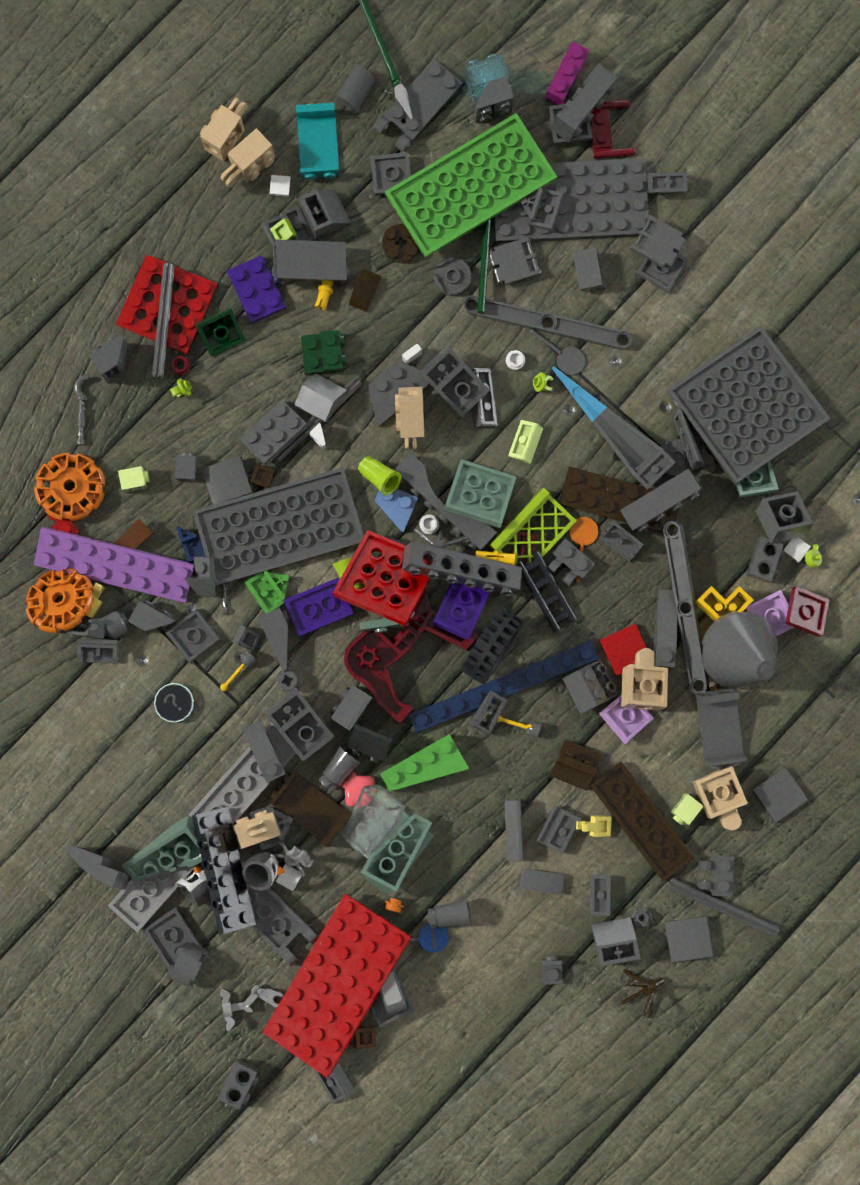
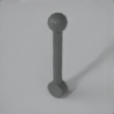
M222 584L223 615H227L226 584Z

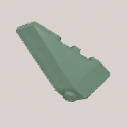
M414 813L369 856L360 874L376 889L394 897L432 822Z
M188 815L173 824L123 864L122 867L134 881L157 876L158 873L168 870L170 872L176 871L177 868L184 866L192 867L202 862L192 818Z

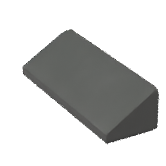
M474 368L472 369L474 374L490 391L471 408L474 428L497 426L491 369Z
M678 409L673 420L691 469L705 467L691 425L683 411Z
M508 800L505 801L507 860L523 861L521 801Z
M339 1062L328 1078L313 1069L333 1104L349 1097L355 1091Z

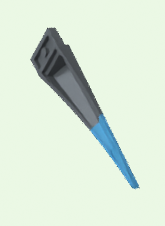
M552 367L553 371L623 464L646 490L676 463L660 446L611 411L556 367Z

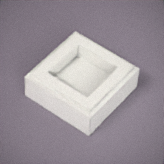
M271 175L270 196L289 197L291 177Z
M418 344L414 345L402 354V360L405 364H409L422 354V349Z
M800 538L791 539L784 548V553L799 563L811 546Z
M285 864L283 867L285 872L278 876L276 882L294 891L302 874Z

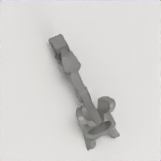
M279 841V845L286 854L272 855L275 858L284 859L287 866H295L304 877L305 873L298 863L300 862L303 866L310 867L313 860L310 859L306 851H301L296 846L288 851L285 844Z
M255 985L251 989V995L244 1002L231 1004L229 1000L231 994L227 990L221 989L220 996L223 997V1013L227 1021L226 1030L229 1031L235 1024L232 1011L244 1009L246 1012H252L253 1010L249 1006L257 997L274 1007H278L279 1004L275 1003L273 998L274 996L283 997V994L269 988H258V985Z

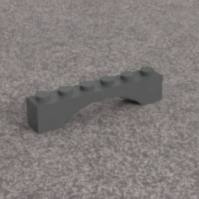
M412 453L395 469L402 476L401 483L403 485L407 483L411 487L409 490L417 498L419 496L425 500L424 505L431 511H437L440 514L438 518L443 523L452 525L454 527L452 531L458 537H467L468 542L466 544L472 550L482 551L496 536L497 532L486 523L445 511V505L437 498L430 487L425 465Z

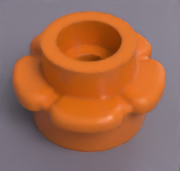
M394 898L385 901L387 903L385 909L401 913V909L404 906L401 905L402 901Z

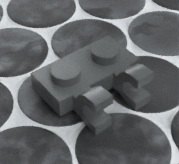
M564 539L552 553L556 559L548 568L552 573H555L562 564L566 565L571 571L563 579V582L570 586L577 576L583 579L595 563L568 540Z
M713 855L712 861L698 860V868L712 869L711 881L697 880V888L711 890L712 896L732 897L734 856Z

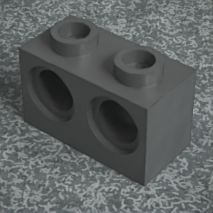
M759 537L746 576L766 583L771 582L772 579L775 580L779 568H776L778 560H782L785 552L782 549L784 544L780 542L771 544L768 538ZM766 546L773 548V556L766 554ZM760 565H765L768 568L766 575L759 571Z
M237 1059L217 1099L238 1110L241 1105L246 1106L251 1096L248 1094L251 1086L255 1088L260 1076L257 1075L259 1069ZM247 1071L250 1079L247 1081L242 1080L239 1073ZM234 1089L238 1090L241 1094V1097L239 1099H233L230 1095V1091Z

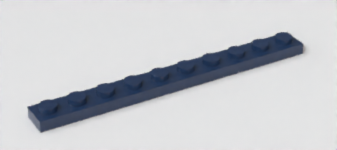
M588 641L487 682L484 685L411 713L409 718L415 732L418 733L479 708L490 691L504 698L599 658L592 642Z

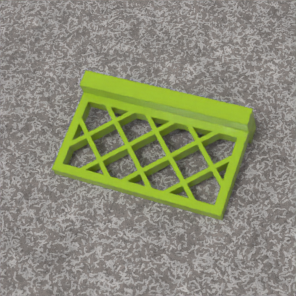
M542 488L488 546L493 551L497 550L499 553H503L501 549L506 544H514L515 564H517V558H529L530 563L531 558H534L531 555V544H541L542 552L540 554L543 557L577 520L545 488ZM547 500L554 505V513H543V505ZM565 515L570 522L565 527H557V516ZM532 516L541 517V527L530 528ZM543 516H554V527H544ZM555 529V538L552 541H544V530ZM519 530H527L528 542H517L516 533ZM530 530H541V541H530ZM544 543H549L548 546L544 549ZM517 544H528V555L517 556Z

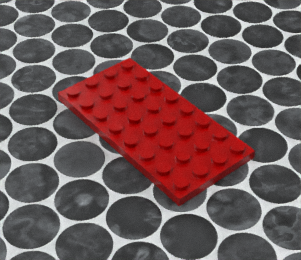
M344 894L262 1033L326 1078L330 1077L412 939V936L350 895Z

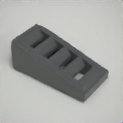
M490 691L469 725L490 735L507 699ZM494 699L498 701V706L491 703V700ZM488 706L494 708V712L489 711L487 709ZM486 713L491 717L487 719L484 717V714ZM481 720L486 722L485 726L480 724Z

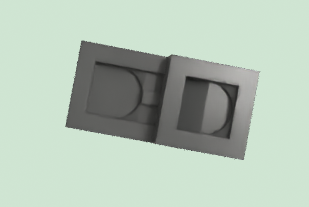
M522 868L519 888L562 894L564 874Z

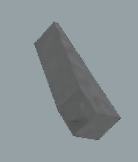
M658 589L653 650L655 653V667L673 669L675 668L677 645V609L674 591Z

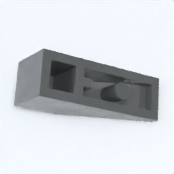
M279 607L258 617L284 672L288 671L289 625L287 622L290 621L286 610L282 612Z
M262 721L244 728L243 731L266 783L286 775Z

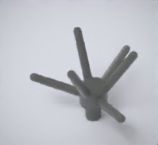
M417 528L414 529L419 536L432 546L442 549L467 540V537L464 536L443 543V531L440 530L438 540L434 542Z

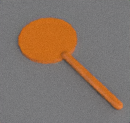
M588 517L577 518V521L569 529L572 541L580 545L579 551L582 553L584 546L592 544L598 536L596 522ZM577 576L575 581L579 582L580 577Z

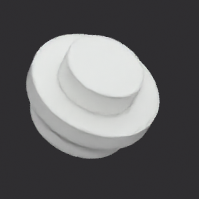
M511 351L506 357V364L512 370H519L525 364V356L520 351Z
M425 515L421 518L420 529L422 532L433 534L438 530L439 521L434 515Z

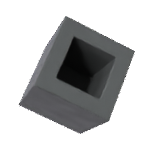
M182 452L181 455H176L175 479L178 482H197L198 458L190 452Z

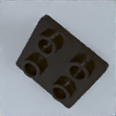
M565 740L552 770L551 777L587 791L593 776L597 773V765L601 754Z

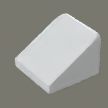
M319 423L310 431V437L322 449H325L326 443L321 424Z

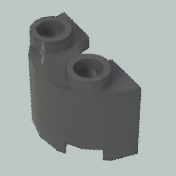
M188 942L184 946L179 945L175 956L178 957L175 965H170L166 975L170 976L169 979L192 989L208 951Z

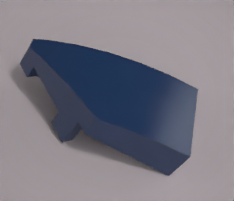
M176 527L187 561L194 563V557L205 556L200 537L197 534L184 530L182 527Z

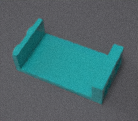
M334 103L296 105L301 179L315 180L317 177L333 179L336 176H340Z

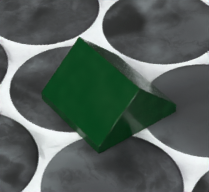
M231 308L196 324L211 357L246 341Z

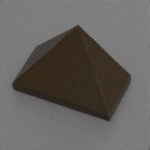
M363 270L355 282L349 305L367 312L382 276Z

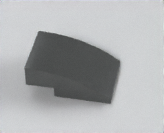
M448 345L420 371V374L461 417L490 391Z
M296 687L264 711L302 761H305L334 738V735Z
M66 845L67 851L75 862L92 877L111 887L126 889L130 875L113 868L116 860L77 846Z

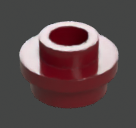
M177 356L171 362V369L177 375H185L190 370V362L184 356ZM179 363L184 364L182 369H178L177 366Z

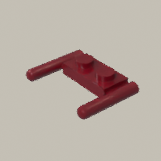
M630 100L605 101L599 110L595 108L592 112L594 116L590 121L594 159L635 155V148L612 149L609 109L630 107Z

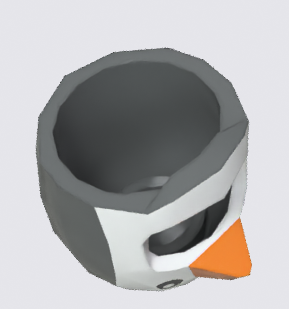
M262 852L251 856L247 860L242 874L244 881L250 888L263 891L269 889L276 876L285 871L278 864L275 856Z
M195 865L194 873L185 880H179L177 885L191 904L197 908L210 901L211 897L207 887L205 871L201 866Z

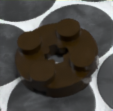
M396 224L386 229L382 238L384 254L395 263L403 264L412 261L420 249L405 225ZM403 239L407 244H404V248H400L399 245H396V242Z

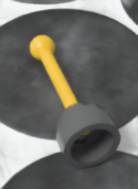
M246 650L241 657V666L226 683L221 684L220 689L226 691L228 685L245 666H253L258 661V658Z
M501 715L497 722H505L525 728L529 736L537 739L542 723L531 722L525 725L502 718Z

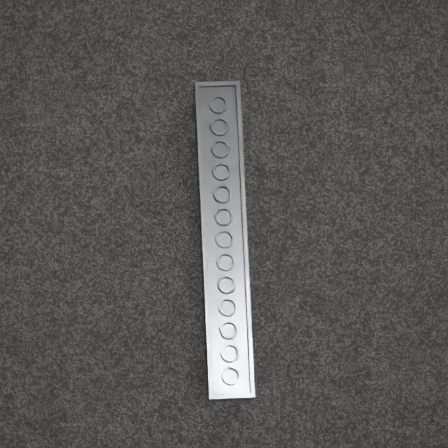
M270 722L265 730L284 768L296 755V752L274 724ZM250 746L190 812L189 816L191 818L195 814L228 807L232 825H234L235 821L242 816L270 784L266 783ZM194 866L180 867L172 872L170 870L160 872L157 876L137 881L131 879L126 889H122L108 907L136 932H139L179 887L177 882L181 879L185 880L194 870Z

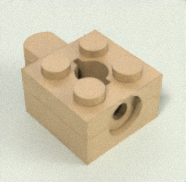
M236 97L228 108L221 105L219 109L212 113V120L208 126L205 125L200 132L204 149L223 162L245 131L241 118L247 108L245 102H241Z
M257 128L228 153L231 166L221 174L220 179L228 187H232L241 178L247 183L250 180L256 179L264 167L268 168L272 165L275 159L273 146Z
M422 387L399 388V394H395L396 431H400L401 438H405V450H409V438H412L413 450H417L416 437H424Z
M643 648L636 652L635 664H629L622 669L621 707L660 711L667 707L668 668L655 667L654 651L649 648Z
M728 766L692 781L699 800L703 805L706 817L711 819L719 816L725 829H738L741 825V818L737 808L748 803L733 767Z
M267 810L256 813L255 818L251 820L248 819V816L236 820V825L233 826L240 850L280 835L273 812L268 813Z

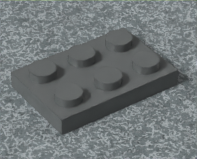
M281 399L240 438V441L267 466L309 426Z

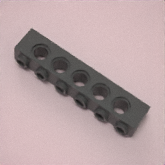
M411 541L404 548L402 570L409 571L412 575L422 574L430 579H444L448 583H461L469 588L478 587L483 588L486 592L496 591L500 592L503 596H512L520 590L522 567Z

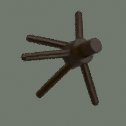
M624 969L623 973L639 981L629 982L627 985L629 987H642L643 989L622 1000L621 1004L623 1005L645 993L649 997L643 1015L651 1018L653 996L662 989L661 985L664 984L663 978L658 977L656 980L650 979L646 981Z

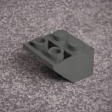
M507 76L487 83L475 106L474 119L476 123L480 121L485 123L493 117H504L512 112L514 97Z
M315 190L299 197L301 210L315 239L351 225L335 190Z
M122 334L111 337L107 344L94 348L91 354L88 355L107 383L123 374L130 346Z
M602 660L562 678L580 714L619 695Z
M631 917L591 924L598 964L600 966L640 959Z

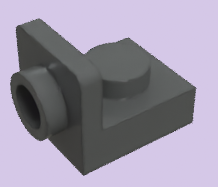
M550 955L546 956V959H541L543 985L563 984V960L558 959V956Z

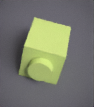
M142 466L118 471L121 488L125 493L148 488L147 483L150 482L149 474Z
M684 794L671 811L675 815L673 819L680 825L684 823L690 825L703 808V805L689 794Z

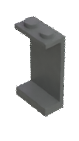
M276 239L273 244L274 283H282L284 279L339 281V285H343L349 279V268L346 267L349 251L346 249L345 242Z
M735 687L696 693L704 763L707 767L713 769L720 768L724 764L736 766L747 761V757L743 754L737 704L740 696L739 691Z

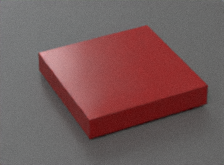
M636 624L599 640L615 676L621 674L624 667L629 664H635L636 652L647 648Z

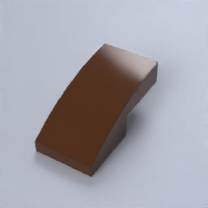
M138 519L114 544L139 550V547L153 533Z
M375 1026L359 1027L346 1050L376 1047Z

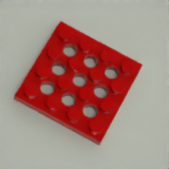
M146 254L118 317L116 326L156 342L157 327L154 325V321L158 318L162 282L155 285L152 283V278L157 275L162 277L163 266L166 262ZM174 266L173 283L180 284V289L177 292H172V307L170 308L166 347L188 355L198 333L196 324L203 321L218 284ZM189 291H197V297L189 299L187 297ZM153 293L155 296L154 300L146 302L144 300L145 295ZM184 307L190 309V314L186 317L180 315V310ZM140 310L147 312L146 318L142 320L136 317ZM175 325L182 326L180 334L172 333V328Z
M367 530L334 589L333 597L406 627L430 578L422 574L412 575L409 571L402 570L404 548L406 545ZM373 552H380L382 556L375 558L371 554ZM392 559L400 561L398 565H392L389 562ZM371 567L374 571L368 574L363 572V569ZM385 574L392 577L389 581L381 579ZM407 582L410 586L408 588H401L399 584ZM363 583L365 587L363 589H356L354 585ZM380 590L383 592V595L375 597L372 593ZM393 598H399L401 603L392 604L390 601Z

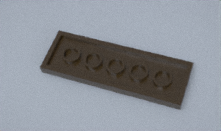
M569 466L559 504L627 523L620 510L654 489L649 488L646 490L643 486ZM679 508L675 511H672V509L665 513L666 516L656 522L655 520L647 523L649 526L646 529L664 533L663 528L665 524L670 521H676ZM672 524L669 527V533L671 535L673 534V530L675 527L674 524Z
M621 761L590 784L591 789L662 882L694 858Z

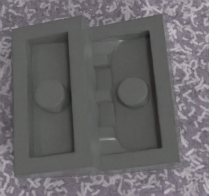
M298 205L262 223V227L272 246L276 239L270 228L283 218L289 219L297 234L291 240H315V236Z
M242 456L234 457L202 469L213 505L253 493Z
M707 916L665 922L671 962L714 956Z

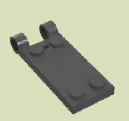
M433 59L407 88L413 119L409 118L397 100L376 121L373 129L379 134H383L392 123L404 133L396 142L395 147L401 152H405L462 87L463 82Z
M247 885L256 925L251 927L290 966H293L299 958L287 945L299 932L311 944L317 941L319 935L271 888L259 891ZM288 930L290 932V936H286L285 931Z

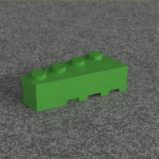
M450 734L382 772L380 775L389 791L467 770L469 767Z

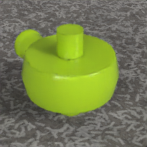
M814 544L812 550L805 554V562L811 568H816L822 563V555L818 551L819 545Z

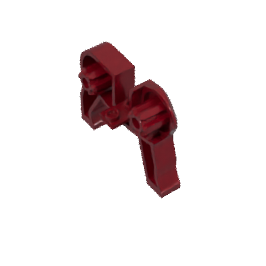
M407 582L399 584L401 588H408L410 586ZM426 591L423 592L413 611L415 612L413 618H410L408 621L409 626L401 625L406 631L401 630L394 638L396 642L394 644L382 633H375V630L362 632L348 645L344 654V663L349 674L355 680L367 686L374 695L377 704L399 724L410 714L413 708L410 705L401 703L396 698L387 668L406 655L424 631L465 651L479 637V634L473 631L469 640H466L433 625L432 623L437 613L431 608ZM393 598L390 602L392 604H399L401 600Z

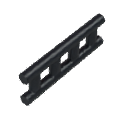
M537 551L532 554L535 559L527 565L520 561L515 565L522 567L521 576L555 633L561 629L558 623L567 618L572 623L578 618L540 552ZM539 567L545 577L534 583L529 572ZM549 584L554 594L544 600L539 589ZM559 601L564 611L554 617L548 606Z

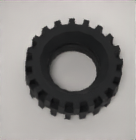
M501 607L476 641L461 671L484 685L511 647L524 620Z

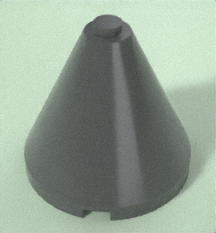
M733 611L718 618L708 628L702 640V644H704L703 654L700 655L706 673L715 682L724 687H735L737 689L757 684L774 676L778 651L777 636L773 627L763 617L751 611Z

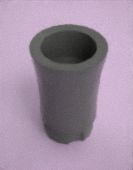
M339 746L319 781L334 792L362 762L347 749Z
M467 898L428 909L431 928L472 926Z

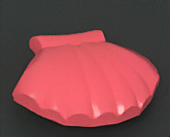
M354 771L340 785L345 790V799L348 806H363L375 793L374 777L356 775Z

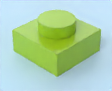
M283 218L270 228L275 239L291 240L297 235L288 218Z

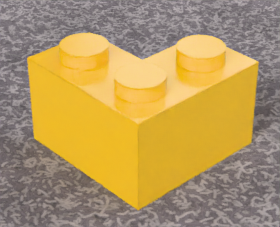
M711 586L696 600V605L715 622L727 613L733 611L743 612L753 599L740 586L726 599Z

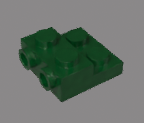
M339 330L301 335L305 375L343 372V366L346 365V354H342L341 347H344L345 343L344 335H340Z

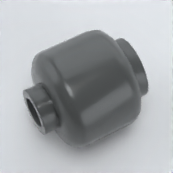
M114 611L102 617V619H106L104 637L108 635L111 640H115L128 633L130 625L124 613L120 614L119 611Z

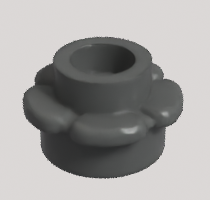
M640 907L632 914L633 923L638 927H647L650 924V920H652V915L646 908Z

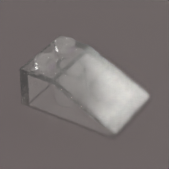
M381 785L363 786L342 837L368 859L397 826L406 806Z

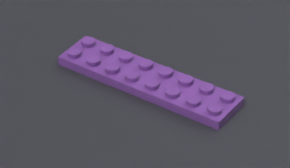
M44 526L40 530L34 560L35 566L55 571L66 568L76 569L78 573L86 575L91 580L183 603L187 602L190 585L185 578L193 577L195 566L193 563Z

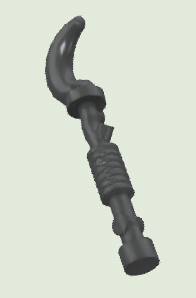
M89 375L80 376L74 384V391L78 396L77 400L80 401L77 427H79V439H77V445H85V440L83 439L86 414H84L86 411L84 401H87L84 392H82V385L86 380L90 379Z

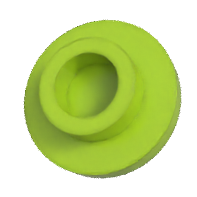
M542 372L538 373L533 379L535 391L547 392L552 390V387H548L546 383L553 380V377L546 376Z
M180 378L177 380L178 386L170 389L173 397H180L182 395L188 397L191 395L192 387L187 380Z

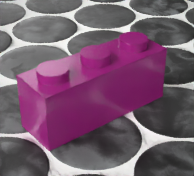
M573 41L571 42L547 90L545 100L555 105L565 104L588 58L589 49Z

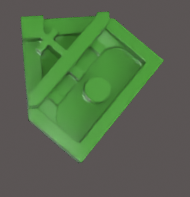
M264 571L245 582V585L265 614L283 605L289 575Z

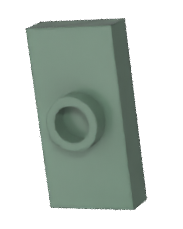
M386 618L359 623L361 632L375 630V633L387 632L388 628L401 627L400 624Z

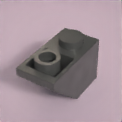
M147 600L145 603L139 601L128 622L146 632L173 626L176 623L172 619L174 615L165 610L162 613L155 610L156 605Z

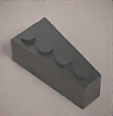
M598 64L584 81V86H580L572 99L568 100L564 105L562 111L558 112L551 130L568 143L572 138L577 139L582 132V125L584 123L588 124L594 116L592 112L595 108L599 110L605 102L603 99L605 95H610L616 88L614 83L617 77Z
M687 469L620 511L632 531L638 530L640 532L649 526L647 523L655 520L656 522L665 517L667 511L671 509L675 511L683 506L682 503L688 499L691 501L698 497L703 489L692 471Z

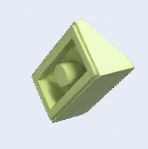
M521 420L508 456L531 464L543 427L537 423Z

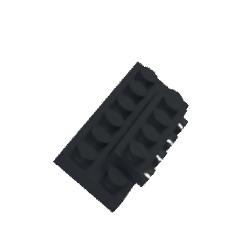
M225 807L192 815L197 846L202 858V867L205 871L207 887L211 897V906L214 910L219 935L256 925L247 885L242 874L243 868L229 808Z

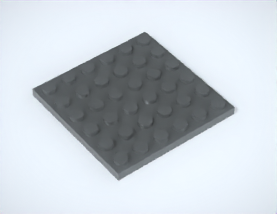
M762 326L666 390L678 409L683 411L689 424L734 485L831 419Z

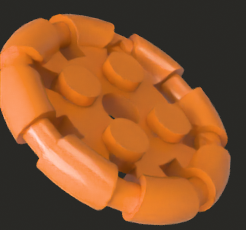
M62 453L56 455L47 464L44 463L36 475L35 481H37V484L34 487L36 500L39 506L45 508V512L58 520L70 519V521H77L86 518L92 510H96L100 506L105 495L103 488L106 486L101 468H97L95 461L83 454L77 453V455H72L70 453ZM75 462V468L69 467V463ZM57 466L59 469L53 473L51 470ZM89 469L91 473L86 476L84 471ZM45 482H50V487H44ZM67 482L75 483V488L71 491L65 490L64 486ZM90 485L96 486L95 491H90ZM53 496L56 501L51 504L49 499ZM86 499L89 503L82 507L80 503ZM64 505L66 507H71V510L64 511Z
M71 568L61 569L60 571L51 570L38 578L39 581L32 585L27 594L26 604H28V607L26 608V613L30 622L34 626H39L40 630L48 633H59L61 630L66 632L75 628L82 622V618L85 615L88 616L94 603V597L92 596L94 589L91 581L86 575H81L76 569ZM44 586L48 587L44 592L41 591ZM63 596L61 602L55 603L57 597ZM62 618V622L57 623V619Z

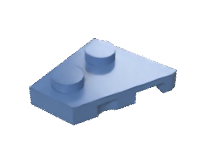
M396 489L395 492L388 496H384L378 491L374 501L398 529L404 533L418 498Z

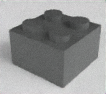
M798 491L763 498L756 511L771 544L805 537L813 525Z

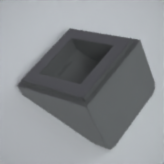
M240 625L232 642L254 652L262 634Z

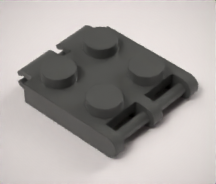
M649 215L643 230L639 231V237L634 245L630 246V250L662 268L664 265L671 268L678 256L675 252L680 253L687 240L681 237L683 233ZM652 223V226H651V228L649 229V231H648V233H647L646 231H647L649 225ZM643 237L644 240L642 241L641 245L637 247Z
M531 237L494 247V252L489 253L492 267L499 266V268L494 269L498 284L504 282L506 286L542 274L535 259L537 258L536 253H533ZM525 244H527L530 255L527 253ZM530 260L533 262L535 271H533Z

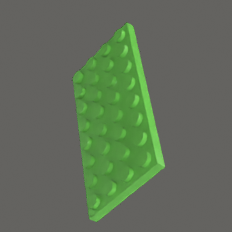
M517 113L388 189L385 191V195L422 254L427 258L517 204L524 197L532 195L539 188H543L557 180V175Z

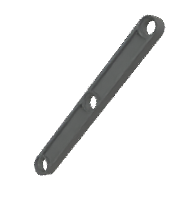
M470 296L464 302V310L467 314L619 350L628 349L632 343L631 334L619 329L486 299L485 313L479 314L477 309L469 310L467 307L469 301H475L478 304L477 296ZM550 318L553 321V326L546 328L543 326L542 321ZM626 336L629 343L625 346L620 345L618 338Z
M670 521L665 524L663 532L689 686L694 694L707 692L710 684L708 674L701 661L700 654H703L702 636L684 530L680 522ZM672 524L678 528V532L674 536L669 533V527ZM684 602H688L691 605L689 613H685L682 610ZM697 680H701L704 683L702 691H698L695 688Z

